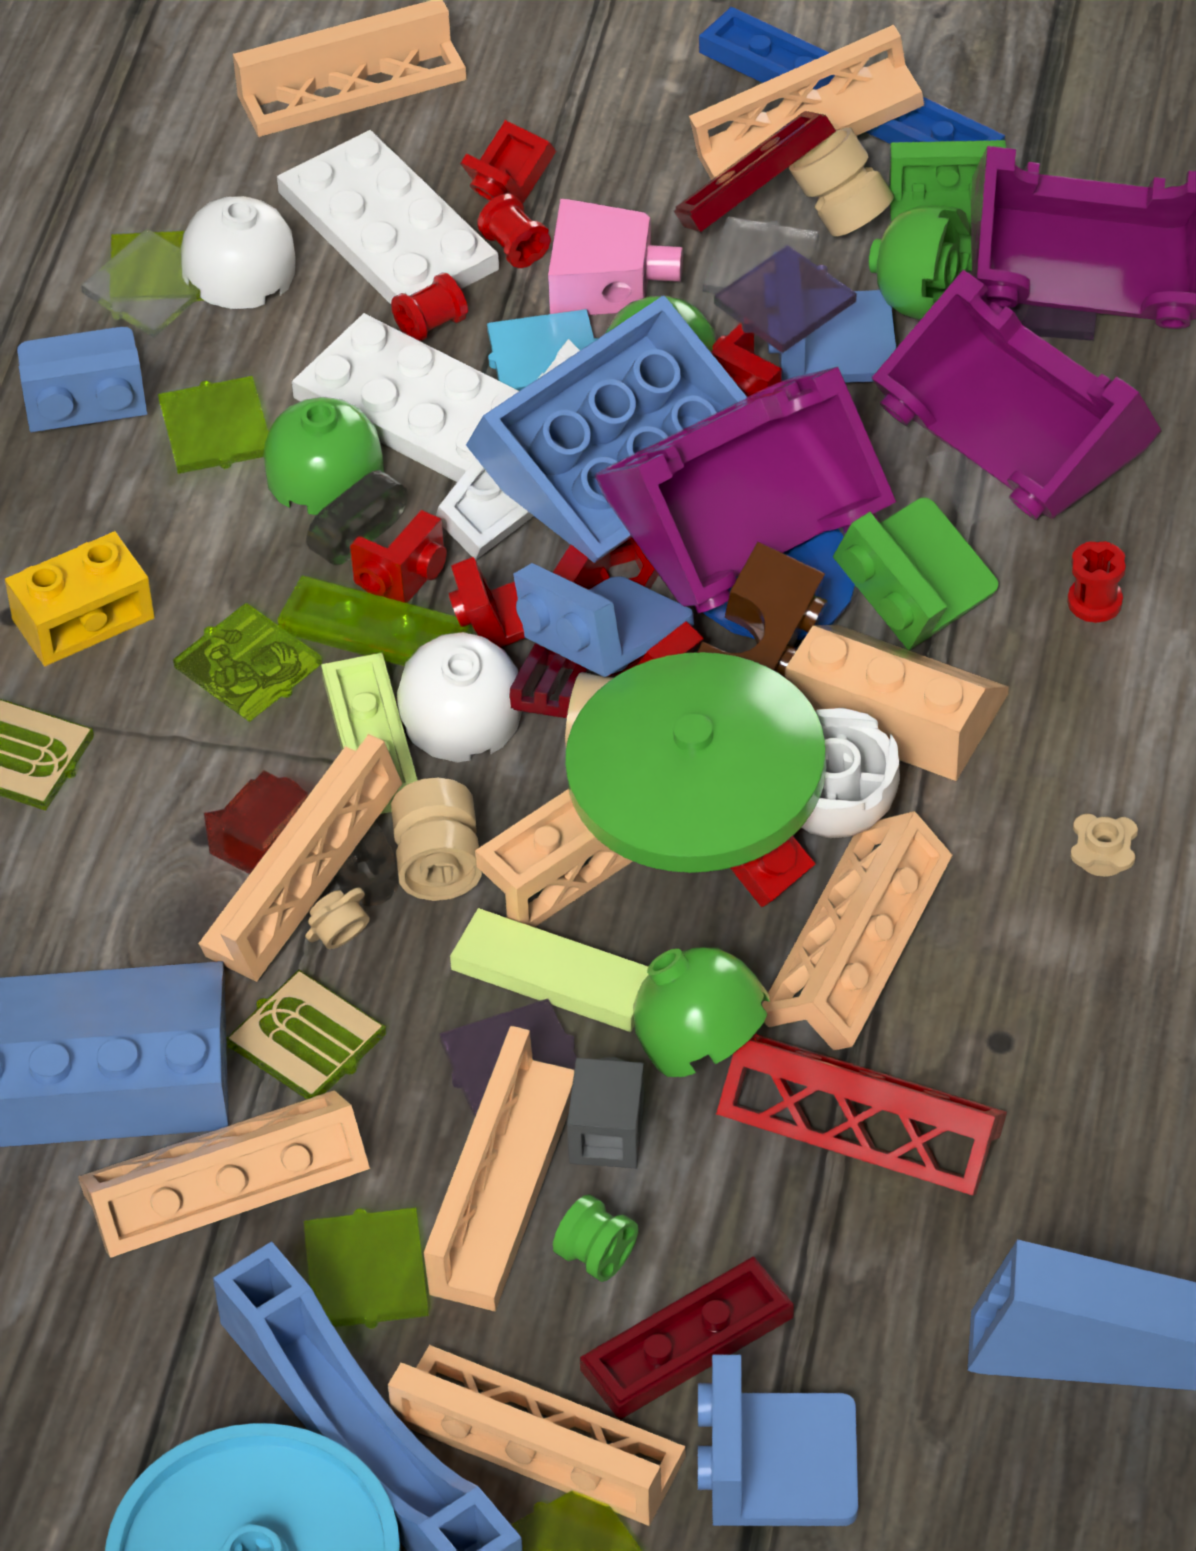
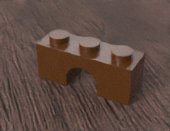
M757 541L730 591L724 617L747 629L754 636L757 645L745 652L729 653L702 642L697 653H720L741 657L764 665L785 677V668L797 651V648L793 646L801 631L809 632L813 625H818L826 608L828 600L819 597L825 573Z

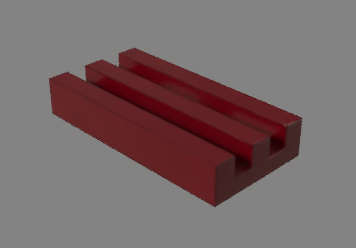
M535 643L510 687L509 698L511 708L517 711L567 718L572 690L579 673L594 674V672ZM546 666H549L534 692V697H530ZM565 669H572L573 671L559 695V701L549 700L551 695L556 692Z

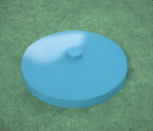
M252 1423L229 1426L198 1435L179 1444L152 1463L135 1480L120 1502L110 1524L105 1551H400V1540L394 1509L386 1491L369 1467L355 1454L337 1442L306 1429L280 1424Z

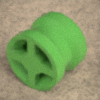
M591 1194L584 1195L571 1206L560 1222L553 1241V1252L566 1261L578 1259L585 1264L586 1272L600 1282H604L613 1277L629 1257L636 1243L638 1224L625 1215L615 1217L606 1212L605 1204Z

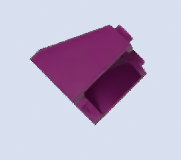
M994 146L986 147L972 176L971 259L972 276L987 287L988 290L984 295L990 304L994 302L1001 308H1005V306L1012 308L1017 304L1152 319L1155 320L1156 325L1168 329L1189 327L1191 320L1196 319V171L1189 170L1186 174V183L1181 186L1165 188V178L1154 177L1148 187L1039 174L1040 163L1028 162L1023 170L1015 164L1016 149Z
M962 270L872 376L874 383L885 395L880 405L894 419L905 426L914 420L1012 491L1009 499L1030 518L1037 520L1041 514L1051 519L1055 518L1145 452L1162 432L1161 428L1139 391L1117 376L1111 381L1102 373L1099 377L1093 375L1023 326L1015 312L1006 306L1002 309L994 302L990 304L984 295L988 290L985 284L965 270Z
M839 367L793 377L767 387L595 474L604 498L678 603L684 607L694 605L698 613L708 611L728 601L730 595L728 589L735 584L737 576L741 573L757 541L783 553L824 531L842 527L846 534L851 523L868 512H871L879 522L876 512L896 502Z

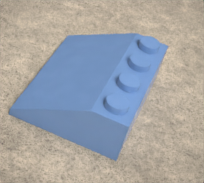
M663 295L484 414L466 446L506 495L595 563L632 537L604 498L595 474L747 397Z
M223 961L0 978V1147L215 1131L229 1126L225 974Z

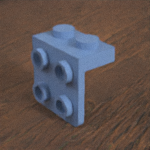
M774 252V277H763L764 312L775 313V318H767L768 354L778 353L779 367L782 368V381L839 367L845 383L873 382L872 376L896 349L892 307L886 303L880 290L802 294L798 252Z
M116 327L25 341L18 346L19 372L30 432L147 415L138 351L135 347L133 331L130 328Z
M533 563L513 573L518 597L516 610L523 624L525 638L603 677L625 669L630 662L643 656L650 648L685 621L691 626L694 625L693 612L690 608L684 607L680 603L625 577H611L587 590Z
M712 1355V1383H698V1427H712V1446H698V1490H712L713 1526H848L852 1524L858 1516L856 1404L854 1399L844 1393H741V1355Z

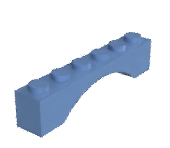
M272 1241L213 1277L221 1325L309 1431L337 1442L355 1454L369 1467L389 1497L398 1525L399 1540L407 1551H522L521 1536L477 1485L462 1478L443 1464L396 1416L350 1354L328 1319L312 1288Z

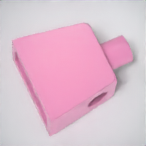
M560 199L548 273L550 314L587 309L588 315L618 313L630 302L645 298L648 280L681 282L683 247L651 245V219L646 213Z

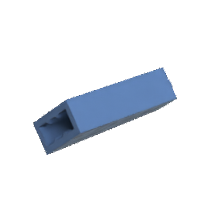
M1017 1239L971 1310L968 1371L988 1375L1196 1390V1282Z

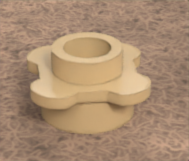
M1083 814L1075 819L1073 830L1078 835V843L1071 849V859L1075 864L1090 874L1103 877L1118 874L1134 865L1135 853L1130 849L1131 840L1136 838L1138 827L1134 821L1126 817H1120L1116 820L1110 817L1097 818L1093 814Z
M355 888L345 895L341 890H336L320 899L310 910L311 917L308 923L311 929L305 935L307 940L315 942L320 939L327 949H335L356 937L370 920L359 904V901L365 896L363 890Z

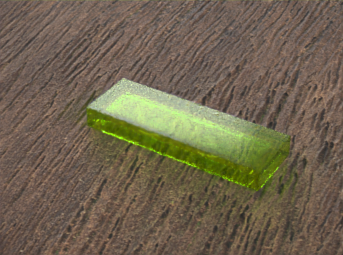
M301 575L277 618L280 633L364 656L382 653L384 661L405 666L406 662L420 646L439 636L462 632L473 634L472 624L462 628L456 616Z

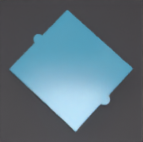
M587 309L487 323V332L492 353L488 356L489 366L496 369L498 381L518 391L522 390L537 380L542 373L546 372L568 339L579 350H582L598 339L593 336Z

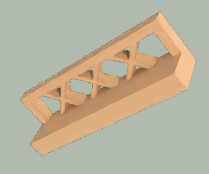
M443 0L426 1L233 54L238 98L258 137L466 80V67L451 42L449 10ZM442 56L446 64L433 69L417 66L420 61ZM380 72L393 76L391 80L382 83L365 80L367 76ZM325 87L341 90L338 95L327 98L314 95L316 90ZM274 101L289 104L286 109L265 115L260 108V105Z
M891 25L690 115L689 118L698 158L712 180L804 111L824 114L828 117L835 130L845 127L852 128L857 136L924 106L920 87L905 65L901 35L896 27ZM887 50L888 58L864 67L870 57ZM835 75L829 84L816 90L813 89L819 80ZM784 98L778 107L762 112L768 103ZM727 121H733L727 130L709 137V129Z
M368 734L356 751L346 746L198 943L205 957L215 962L223 961L225 967L256 982L259 980L403 784L383 740Z
M569 789L475 850L476 867L505 893L507 918L532 927L538 926L633 862L610 850L587 829L573 806ZM593 855L589 863L583 866L585 861ZM542 890L536 899L528 903V898Z
M915 811L878 820L870 829L852 837L768 992L770 1002L763 1001L762 1003L763 1008L767 1012L764 1023L768 1027L807 1020L833 1050L853 1047L953 856ZM881 844L875 850L872 851L875 845ZM803 988L800 996L793 998V996Z
M514 1026L509 1028L424 1250L429 1295L495 1312L567 1119L574 1070L532 1059L530 1030Z
M334 1090L78 1176L83 1194L93 1208L105 1250L111 1258L370 1169L352 1105Z
M431 1345L428 1346L416 1368L400 1363L388 1383L390 1408L408 1429L650 1526L686 1458L685 1446ZM436 1372L463 1382L465 1388L436 1377ZM478 1389H481L485 1392L479 1393ZM513 1402L523 1407H526L529 1413L509 1406L505 1403ZM541 1414L546 1415L548 1417L543 1419ZM576 1427L578 1429L591 1433L592 1438H589L587 1436H584L569 1429ZM606 1440L611 1441L613 1443L607 1444ZM634 1454H644L661 1461V1464L657 1465L634 1456Z

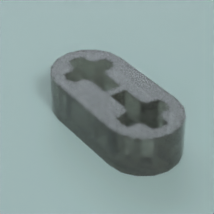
M381 470L368 473L315 516L307 532L306 543L308 548L333 565H342L351 559L350 545L358 536L374 541L399 519L407 504V488Z
M376 820L334 876L344 895L355 888L363 890L365 896L359 901V904L362 906L380 905L391 899L396 893L399 883L395 854ZM365 861L370 872L378 876L368 878L364 872H358V863Z

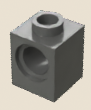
M613 1057L601 1059L576 1058L567 1122L569 1164L637 1169L645 1104L644 1063L627 1062Z

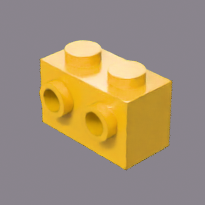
M116 531L91 542L81 544L77 548L5 578L12 620L44 667L154 619L148 576Z

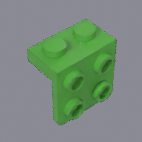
M1005 140L890 143L889 188L894 195L889 205L890 221L892 222L904 211L922 205L960 208L966 213L970 235L959 234V251L970 253L968 271H972V176L986 147L1006 148Z
M925 497L917 499L881 523L877 521L871 512H868L851 523L833 555L834 560L909 651L991 598L998 588V580L934 501Z

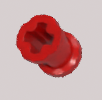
M501 194L488 202L480 212L477 221L478 230L486 239L497 241L504 249L507 261L513 267L527 268L535 261L540 260L548 250L551 242L548 228L541 222L532 221L524 213V205L515 195Z
M444 272L436 275L431 285L409 296L405 293H400L391 300L392 313L401 332L420 342L427 338V332L450 320L454 323H459L466 319V314L468 313L467 302L462 290L454 278Z
M1086 542L1078 546L1072 553V574L1076 579L1069 588L1067 603L1070 611L1076 617L1086 622H1106L1115 618L1122 608L1123 594L1118 583L1125 575V554L1118 546L1110 542Z

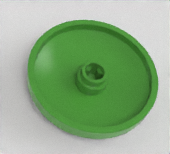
M704 652L683 653L653 659L639 664L610 680L587 701L572 725L566 747L565 765L569 794L579 818L587 829L610 850L638 864L666 871L688 873L709 872L739 866L753 861L785 843L803 826L814 811L820 799L826 775L823 729L817 713L804 694L785 677L764 665L737 656Z

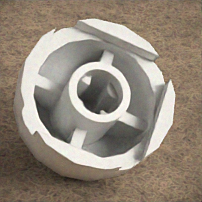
M235 196L209 202L193 216L184 233L181 245L183 280L188 287L189 281H191L194 286L200 289V298L213 305L230 309L262 306L265 304V296L275 293L278 289H280V296L285 293L295 276V251L292 231L279 212L262 200L246 196Z
M464 632L439 636L417 649L405 664L397 691L399 715L406 726V734L414 745L432 757L453 762L470 761L472 754H480L489 749L490 754L504 747L517 731L522 711L511 708L509 698L510 687L518 674V670L505 650L482 636Z
M845 708L816 710L815 712L821 723L825 739V783L814 811L801 828L810 834L826 838L851 837L870 829L890 810L900 780L898 746L893 736L891 735L889 739L885 733L878 729V721L866 713Z

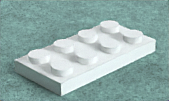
M371 130L277 176L279 193L390 304L392 298L400 293H405L409 296L431 285L434 277L442 272L452 276L460 289L499 270L498 252Z
M365 313L292 381L293 397L302 401L311 398L329 397L345 400L358 407L376 427L380 443L456 482L460 480L476 459L466 444L482 416L519 392Z

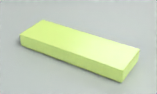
M377 653L321 664L323 681L341 749L343 750L346 746L356 751L367 735L370 734L383 740L403 783L397 792L407 784L418 781L383 654ZM394 796L383 809L381 814L392 812L391 802Z
M480 908L475 912L450 955L451 970L628 1032H631L635 1026L633 1004L637 992L644 979L648 976V966Z

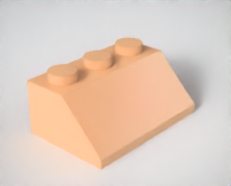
M813 625L785 668V678L804 694L815 711L845 708L870 715L878 721V729L885 733L889 739L891 735L895 739L900 761L957 781L995 718L1008 696L1009 688L1000 683L840 625Z

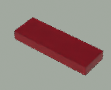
M809 111L802 112L677 205L674 213L685 228L702 232L835 133V128L824 114Z
M753 1256L580 1357V1371L615 1416L621 1420L711 1367L712 1355H731L793 1319L794 1304Z

